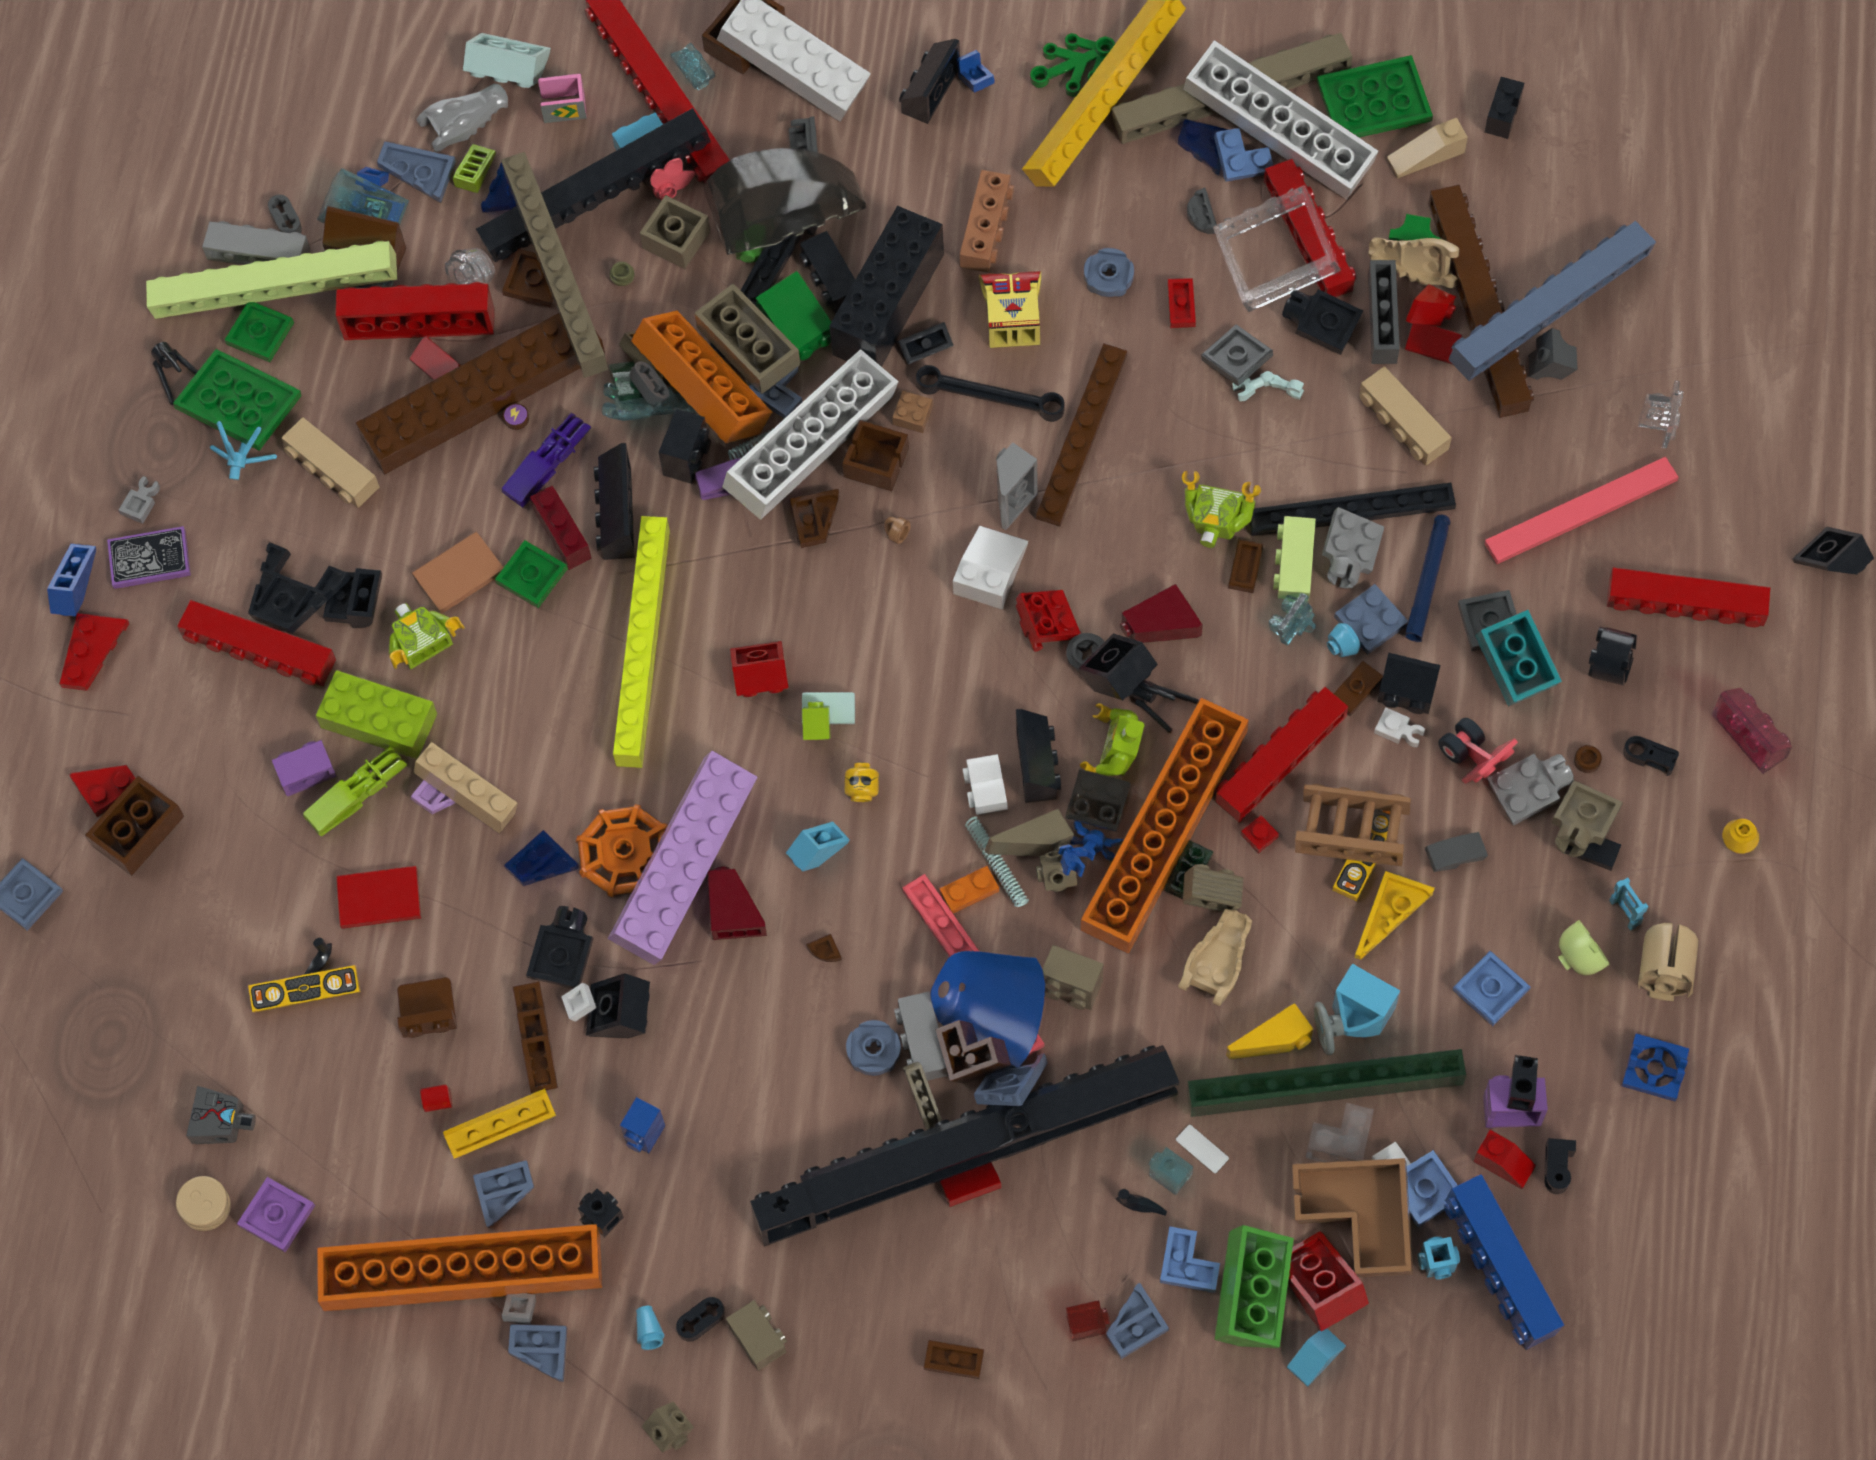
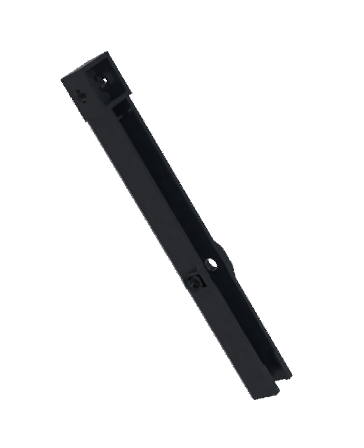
M1155 1045L1148 1046L1137 1055L1131 1057L1130 1055L1120 1056L1112 1064L1106 1066L1104 1064L1095 1065L1087 1073L1081 1075L1078 1073L1070 1074L1062 1082L1056 1084L1052 1082L1045 1083L1039 1086L1037 1091L1029 1093L1021 1106L987 1105L986 1109L978 1112L975 1110L967 1111L960 1115L959 1119L953 1121L949 1119L942 1120L936 1123L934 1128L925 1131L924 1129L914 1130L908 1134L909 1137L900 1140L897 1138L889 1139L881 1147L873 1150L870 1147L858 1151L856 1156L848 1159L846 1157L834 1159L830 1162V1165L823 1168L819 1166L809 1168L804 1171L803 1175H800L801 1183L790 1182L783 1185L779 1191L773 1193L766 1191L756 1195L755 1199L750 1201L753 1217L765 1247L817 1228V1225L1178 1095L1175 1086H1178L1180 1082L1163 1045L1155 1047Z

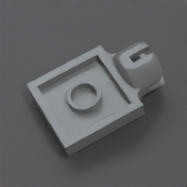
M1339 507L1334 511L1322 555L1330 560L1327 577L1331 584L1335 585L1337 577H1341L1339 588L1350 589L1358 583L1360 573L1370 574L1372 572L1384 526Z
M1532 754L1487 778L1490 787L1513 826L1561 801L1558 791L1574 781L1573 772L1570 766L1565 764L1566 759L1561 754H1557L1545 761H1540L1535 754Z

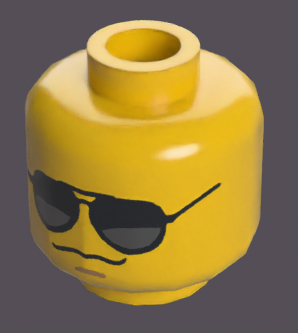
M854 763V768H850L845 772L844 793L851 797V801L871 802L872 797L877 796L879 792L878 771L871 769L869 763Z

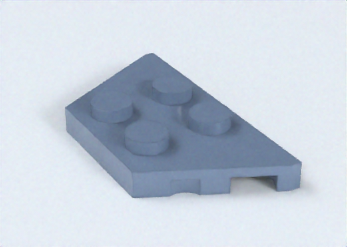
M1045 1053L1036 1055L1037 1059L1033 1064L1025 1066L1021 1064L1019 1068L1011 1064L1007 1068L986 1075L974 1093L976 1103L983 1105L1021 1106L1048 1064Z

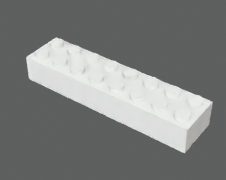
M1215 40L1186 77L1183 90L1285 159H1293L1297 167L1300 166L1303 171L1346 200L1374 163L1378 154V150Z
M860 349L726 473L722 487L761 520L855 432L859 420L866 422L893 397L899 381Z

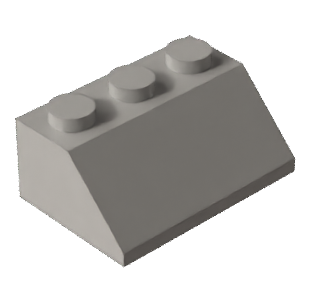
M1012 443L1007 449L1003 448L996 457L998 503L1001 526L1005 531L1038 494L1037 459L1015 443Z

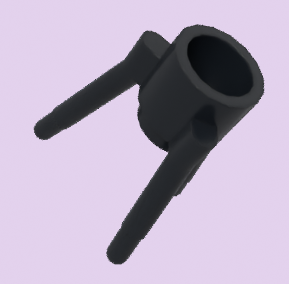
M161 342L153 347L151 355L155 359L153 365L159 374L170 404L173 405L174 398L162 368L173 367L180 373L182 369L176 363L178 360L195 375L198 370L184 359L176 349H172L167 342Z
M1143 680L1131 694L1132 697L1136 698L1135 705L1146 711L1169 733L1172 732V728L1146 703H1152L1157 695L1172 701L1179 698L1195 704L1199 702L1197 698L1156 685L1147 680Z

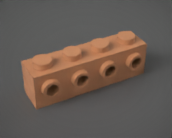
M981 170L960 251V267L990 272L991 264H996L998 249H995L996 244L1002 241L1004 228L1001 225L1002 221H1007L1009 207L1006 206L1007 201L1012 200L1014 194V185H1011V175Z

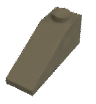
M1056 809L990 837L985 851L987 854L1042 856L1050 851H1059L1061 846L1070 845L1074 834L1059 809Z

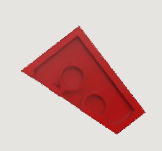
M77 613L59 683L62 688L83 691L89 689L103 667V661L110 650L113 651L122 631H126L129 626L128 619Z

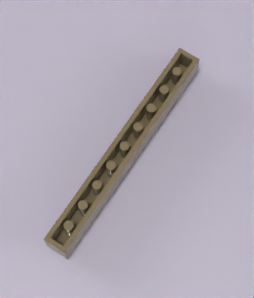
M1342 33L1326 35L1314 42L1302 43L1300 46L1289 50H1281L1268 57H1259L1249 62V64L1289 90L1317 81V76L1351 69L1352 54ZM1184 84L1176 87H1167L1161 92L1152 95H1143L1139 99L1130 102L1119 103L1112 107V123L1121 143L1125 144L1216 114L1217 112L1183 90Z
M525 152L501 159L505 177L583 377L586 378L607 371L605 354Z

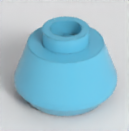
M1338 623L1328 635V642L1326 644L1334 656L1346 657L1358 654L1360 641L1348 624Z

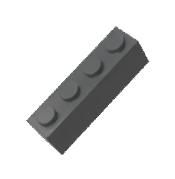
M1370 260L1368 290L1371 363L1397 364L1400 348L1396 260Z

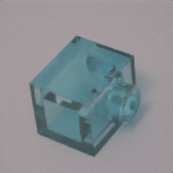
M1167 1147L1162 1153L1156 1152L1148 1164L1150 1166L1149 1176L1174 1195H1177L1193 1172L1191 1164Z

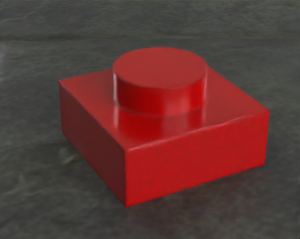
M1260 815L1241 831V836L1259 854L1279 837V833Z

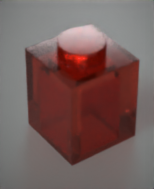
M1099 1300L1066 1308L1072 1341L1106 1333L1105 1325L1110 1324L1107 1309L1101 1308Z

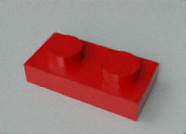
M1193 278L1168 279L1170 328L1196 327Z

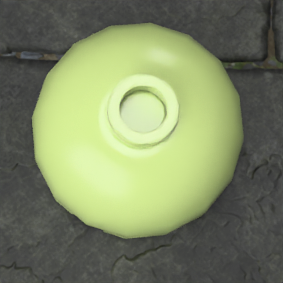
M1580 920L1569 926L1561 935L1559 948L1562 954L1558 958L1566 970L1572 968L1578 974L1591 975L1610 965L1604 953Z

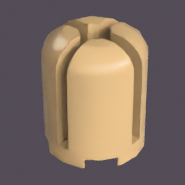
M1673 923L1653 925L1645 934L1638 988L1640 989V986L1648 990L1650 992L1649 997L1674 1001V996L1688 993V997H1690L1693 993L1698 938L1692 930L1678 924L1677 933L1673 938L1669 966L1668 959Z

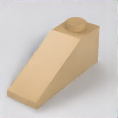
M1454 118L1424 132L1387 156V160L1398 179L1465 153L1468 137L1458 119Z

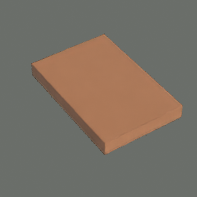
M476 531L412 572V575L437 610L442 614L494 581L504 567Z

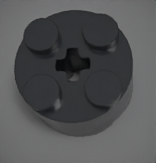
M1600 626L1596 637L1597 647L1592 649L1589 658V664L1591 665L1588 676L1624 686L1634 659L1632 657L1633 650L1631 649L1636 650L1638 636Z

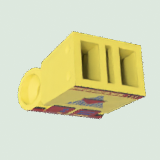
M1041 271L979 275L981 290L987 303L990 348L1040 345L1038 296L1041 285Z

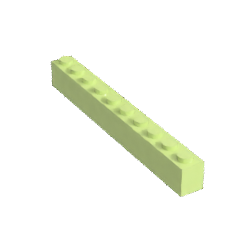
M377 241L373 244L352 245L349 248L338 250L328 249L324 252L304 253L300 256L289 258L279 257L276 260L255 261L252 264L231 265L228 268L206 269L203 272L182 273L179 276L158 277L154 280L146 281L147 308L154 318L157 319L244 305L248 302L256 303L397 280L396 253L389 241Z

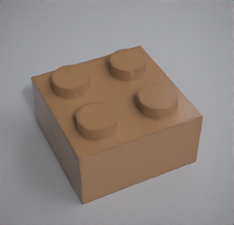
M902 391L892 417L893 425L923 433L933 408V399Z

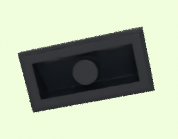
M945 322L938 323L896 341L907 365L954 346Z

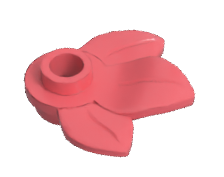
M681 158L670 160L664 169H656L651 175L650 183L654 187L653 194L661 201L665 195L674 198L677 190L685 188L691 182L695 172L690 170L683 171Z

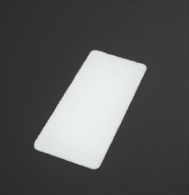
M1188 1125L1176 1138L1179 1144L1213 1173H1217L1229 1160L1227 1155L1191 1125Z

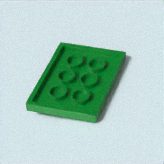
M1412 55L1317 76V84L1328 117L1359 138L1431 122L1433 119V114Z
M215 349L173 402L176 410L218 431L217 422L221 421L226 435L244 444L248 443L256 428L261 427V431L252 445V448L260 451L302 395L301 390Z

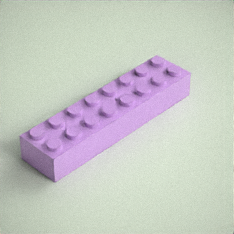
M711 751L704 757L607 939L653 965L662 960L758 778L757 776L714 751Z

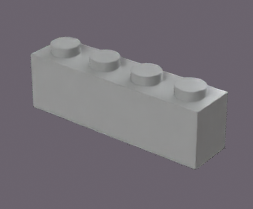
M224 221L218 223L209 222L202 246L207 260L241 265L252 264L255 261L276 260L279 257L300 256L310 251L307 237L301 233L279 232L272 228L266 230L258 229L250 225H231Z

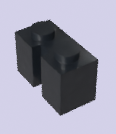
M1500 77L1487 116L1484 133L1506 139L1509 138L1514 118L1522 99L1524 82Z

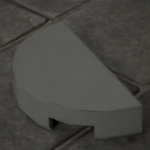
M1205 187L1197 190L1188 202L1187 218L1198 231L1207 234H1218V227Z

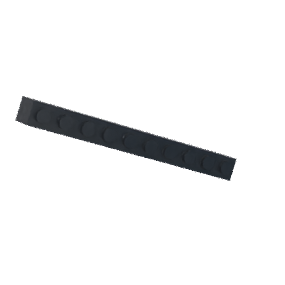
M694 109L686 111L541 192L555 229L565 223H571L576 217L587 211L594 210L606 200L617 197L622 191L639 185L642 180L651 176L656 169H664L670 160L675 158L683 160L685 156L694 151L702 150L711 141L707 130ZM517 206L476 228L494 262L504 260L511 253L532 244Z

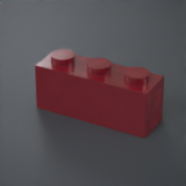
M553 485L531 496L530 499L535 514L564 563L567 564L568 569L571 570L592 559L589 545Z

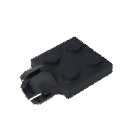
M1319 289L1314 295H1307L1301 291L1293 290L1282 311L1283 317L1298 325L1295 334L1340 355L1344 351L1363 314V310Z
M559 906L551 925L545 926L540 924L526 974L527 978L573 989L582 983L594 940L592 936L584 933L588 919L584 911L575 907L573 911H569V906Z

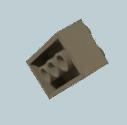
M734 284L730 285L694 313L696 326L699 331L761 394L800 365L799 350Z

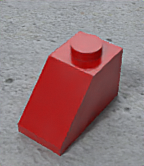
M1428 284L1414 299L1406 321L1414 324L1441 326L1446 319L1451 320L1456 310V306L1453 305L1456 296Z
M1491 1129L1479 1147L1473 1161L1520 1189H1523L1536 1167L1515 1143Z

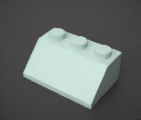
M480 33L466 42L463 71L471 72L470 75L483 78L490 76L494 77L493 80L496 82L507 83L512 81L517 82L519 87L530 88L538 83V79L541 78L551 48Z

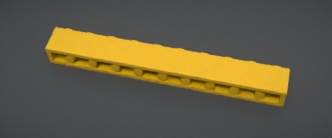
M1148 0L1022 168L1036 187H1055L1112 110V107L1115 106L1186 10V7L1180 0Z

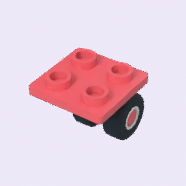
M1462 718L1455 725L1457 735L1446 733L1438 741L1441 751L1452 762L1459 764L1469 755L1477 764L1462 779L1465 784L1472 780L1476 783L1480 779L1488 777L1495 771L1496 764L1500 761H1505L1515 752L1512 748L1518 743L1514 738L1498 746L1490 754L1479 748L1485 741V735L1482 729L1469 718Z

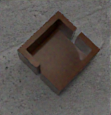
M859 420L852 438V444L849 445L842 463L844 477L892 492L900 473L899 467L902 468L909 450L908 434Z

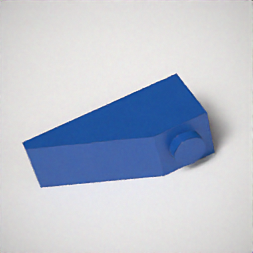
M70 544L47 588L50 614L63 616L77 615L84 601L96 546Z

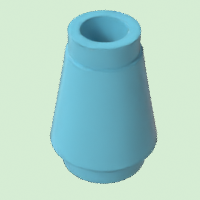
M642 1306L636 1310L637 1343L641 1344V1348L644 1350L656 1349L663 1344L665 1335L652 1306Z

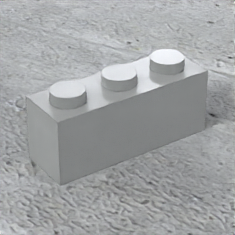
M930 992L899 998V1008L894 1009L897 1025L903 1024L905 1032L900 1034L903 1050L909 1049L911 1059H906L907 1066L919 1061L927 1081L948 1076L935 1030L938 1028Z

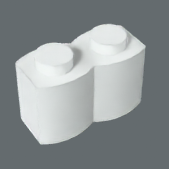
M998 754L966 760L967 768H963L965 784L970 783L972 792H967L969 807H975L976 815L1007 810V799Z

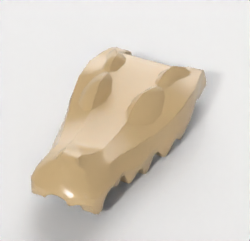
M1373 238L1370 241L1368 252L1370 260H1396V273H1398L1399 277L1407 276L1410 282L1417 281L1420 285H1443L1448 288H1455L1457 286V277L1450 273V258H1457L1459 256V248L1456 245L1435 238L1405 241Z
M1226 908L1216 927L1213 926L1203 941L1198 942L1190 953L1178 987L1187 991L1188 987L1192 985L1215 995L1213 1004L1220 1006L1233 990L1239 977L1242 956L1245 950V940L1251 929L1252 920L1246 914Z

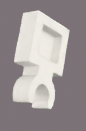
M1385 708L1374 734L1398 744L1401 738H1404L1410 746L1418 747L1419 740L1413 738L1412 734L1417 733L1423 736L1425 729L1420 725H1408L1409 717Z

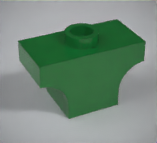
M1406 214L1405 222L1401 227L1390 229L1388 240L1440 239V237L1435 236L1430 230L1431 218Z

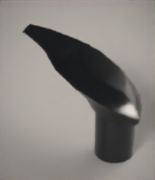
M322 938L314 940L313 945L318 952L304 975L319 972L331 955L332 943L326 944Z
M1121 1189L1118 1197L1115 1198L1121 1205L1133 1211L1142 1213L1152 1212L1164 1216L1167 1214V1211L1157 1203L1143 1196L1130 1194L1127 1189Z

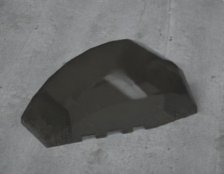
M776 148L735 157L720 166L704 185V193L727 255L776 245L783 242V237L791 234L796 237L804 233L803 229L813 225L818 228L826 225V220L836 217L838 220L866 208V202L853 171L841 162L822 153L803 149Z

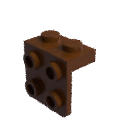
M444 977L403 984L397 988L400 1017H397L398 1028L403 1038H415L424 1034L444 1033L457 1029L452 983L449 978Z

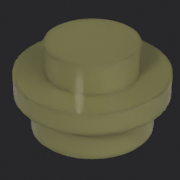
M617 262L610 270V279L617 286L629 285L634 280V269L626 262Z

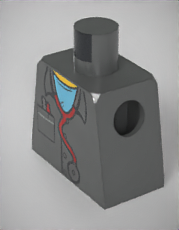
M197 1086L186 1136L192 1144L234 1143L237 1141L239 1129L254 1130L256 1116L255 1114L243 1113L244 1105L240 1099Z

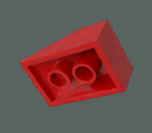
M1321 1231L1293 1246L1288 1284L1308 1316L1321 1332L1369 1304L1363 1282Z

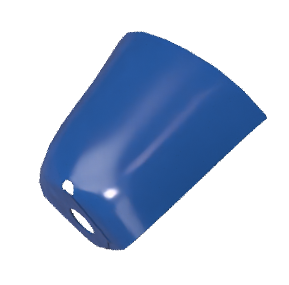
M961 951L950 956L939 972L931 988V1002L936 1017L943 1026L962 1020L973 1023L977 1041L988 1037L1004 1040L1010 1063L1019 1068L1034 1045L1042 1019L1045 997L1043 969L1037 958L979 951ZM944 981H947L949 983V991L945 997L940 998L938 989ZM960 983L965 984V990L959 992Z

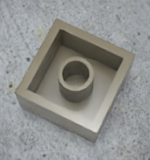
M665 195L640 232L642 248L686 269L711 231L708 215Z
M1052 945L1043 966L1045 996L1052 1000H1059L1060 998L1068 1001L1072 1007L1079 1010H1084V1008L1092 1010L1103 983L1104 964Z

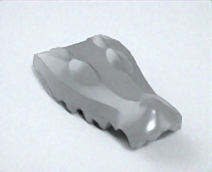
M492 84L473 94L436 102L425 109L417 117L416 121L421 127L431 122L438 134V137L431 145L435 152H439L449 145L468 140L471 135L477 133L479 127H485V123L491 120L492 114L497 113L500 108L508 107V96L501 85Z

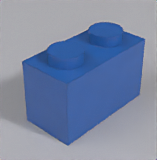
M636 1097L621 1122L620 1128L627 1142L626 1145L630 1149L638 1153L641 1150L650 1153L665 1128V1122L659 1108Z

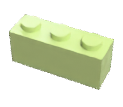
M1284 516L1283 525L1278 524L1277 540H1282L1281 549H1276L1275 565H1280V573L1274 574L1273 589L1278 590V598L1298 600L1303 595L1306 596L1304 600L1309 601L1315 518Z

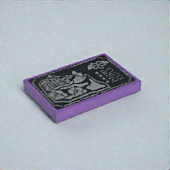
M184 526L107 540L111 580L114 589L191 576Z

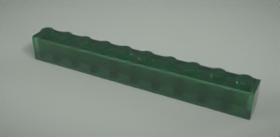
M1462 1049L1191 1080L1187 1083V1097L1190 1117L1460 1086L1464 1084L1466 1069Z

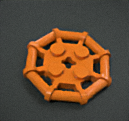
M638 804L626 808L601 809L585 831L576 838L575 842L578 843L581 868L579 874L582 878L586 877L604 890L609 897L632 893L638 881L617 884L619 877L636 875L638 880L640 879L641 871L645 869L653 854L651 852L650 840L658 837L659 843L668 825L666 823L662 824L641 809V805ZM630 818L629 822L612 824L610 821ZM637 820L642 821L651 830L646 832L639 829L636 825ZM603 824H605L607 828L604 835L598 839L593 838ZM622 844H626L627 848H631L627 855L617 853V850L621 849ZM589 846L597 847L598 859L593 862L590 861ZM601 867L612 875L611 881L606 880L595 870Z

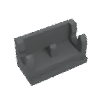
M815 116L792 120L790 122L792 128H789L792 174L819 172Z

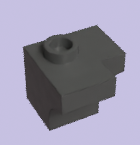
M1551 328L1536 338V350L1528 355L1530 378L1538 380L1544 377H1553L1562 380L1578 370L1577 347L1567 344L1559 330Z

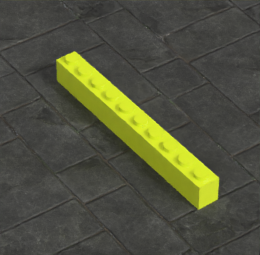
M641 516L613 750L614 760L618 767L643 768L670 534L667 517Z

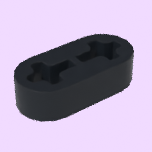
M708 1297L682 1315L676 1324L679 1337L687 1342L695 1341L720 1323L725 1315L722 1302L718 1298ZM711 1305L713 1308L718 1306L716 1316L713 1317V1315L709 1314L702 1319L707 1313V1306ZM699 1320L694 1325V1333L691 1334L689 1331L683 1333L685 1330L684 1323L688 1322L691 1325Z

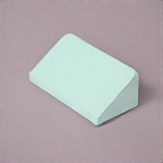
M802 693V708L808 707V702L823 701L824 706H830V724H855V693Z

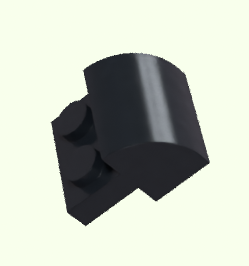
M356 568L355 572H347L351 579L326 602L323 614L325 622L351 624L352 628H366L372 625L382 572L381 570Z

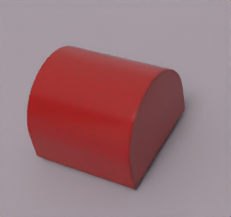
M446 1084L420 1090L424 1112L452 1108L451 1090Z

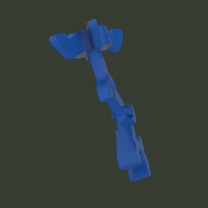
M1075 819V829L1078 834L1084 837L1078 838L1073 836L1070 844H1083L1084 846L1073 848L1069 844L1060 847L1058 854L1062 855L1060 862L1065 875L1069 876L1070 871L1073 870L1077 872L1079 877H1082L1085 865L1079 857L1085 856L1093 861L1095 854L1101 851L1107 860L1113 861L1116 855L1109 851L1107 846L1120 845L1123 843V839L1112 840L1106 838L1103 832L1099 830L1089 831L1087 828L1082 827V823Z

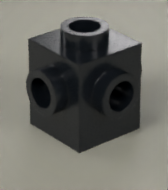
M596 1189L593 1193H587L581 1199L580 1206L578 1207L581 1215L580 1222L583 1225L597 1224L599 1233L603 1237H606L624 1216L621 1209L616 1206L618 1201L609 1192L606 1191L603 1194L599 1189Z

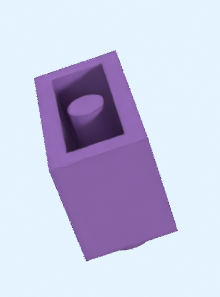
M322 740L308 742L302 748L293 752L281 753L276 759L272 760L287 797L337 777Z

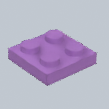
M267 1177L237 1225L279 1250L286 1252L314 1209L315 1204Z

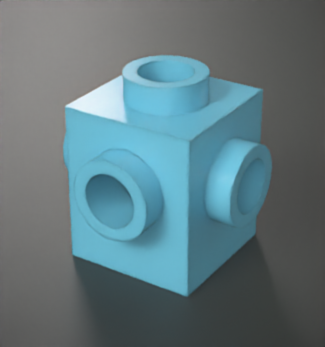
M1439 1236L1429 1238L1426 1242H1423L1421 1253L1417 1254L1419 1267L1421 1270L1425 1269L1427 1278L1433 1276L1437 1280L1448 1278L1452 1275L1451 1273L1455 1272L1457 1264L1460 1263L1458 1248L1453 1246L1451 1237L1442 1238ZM1434 1258H1440L1442 1261L1434 1263Z

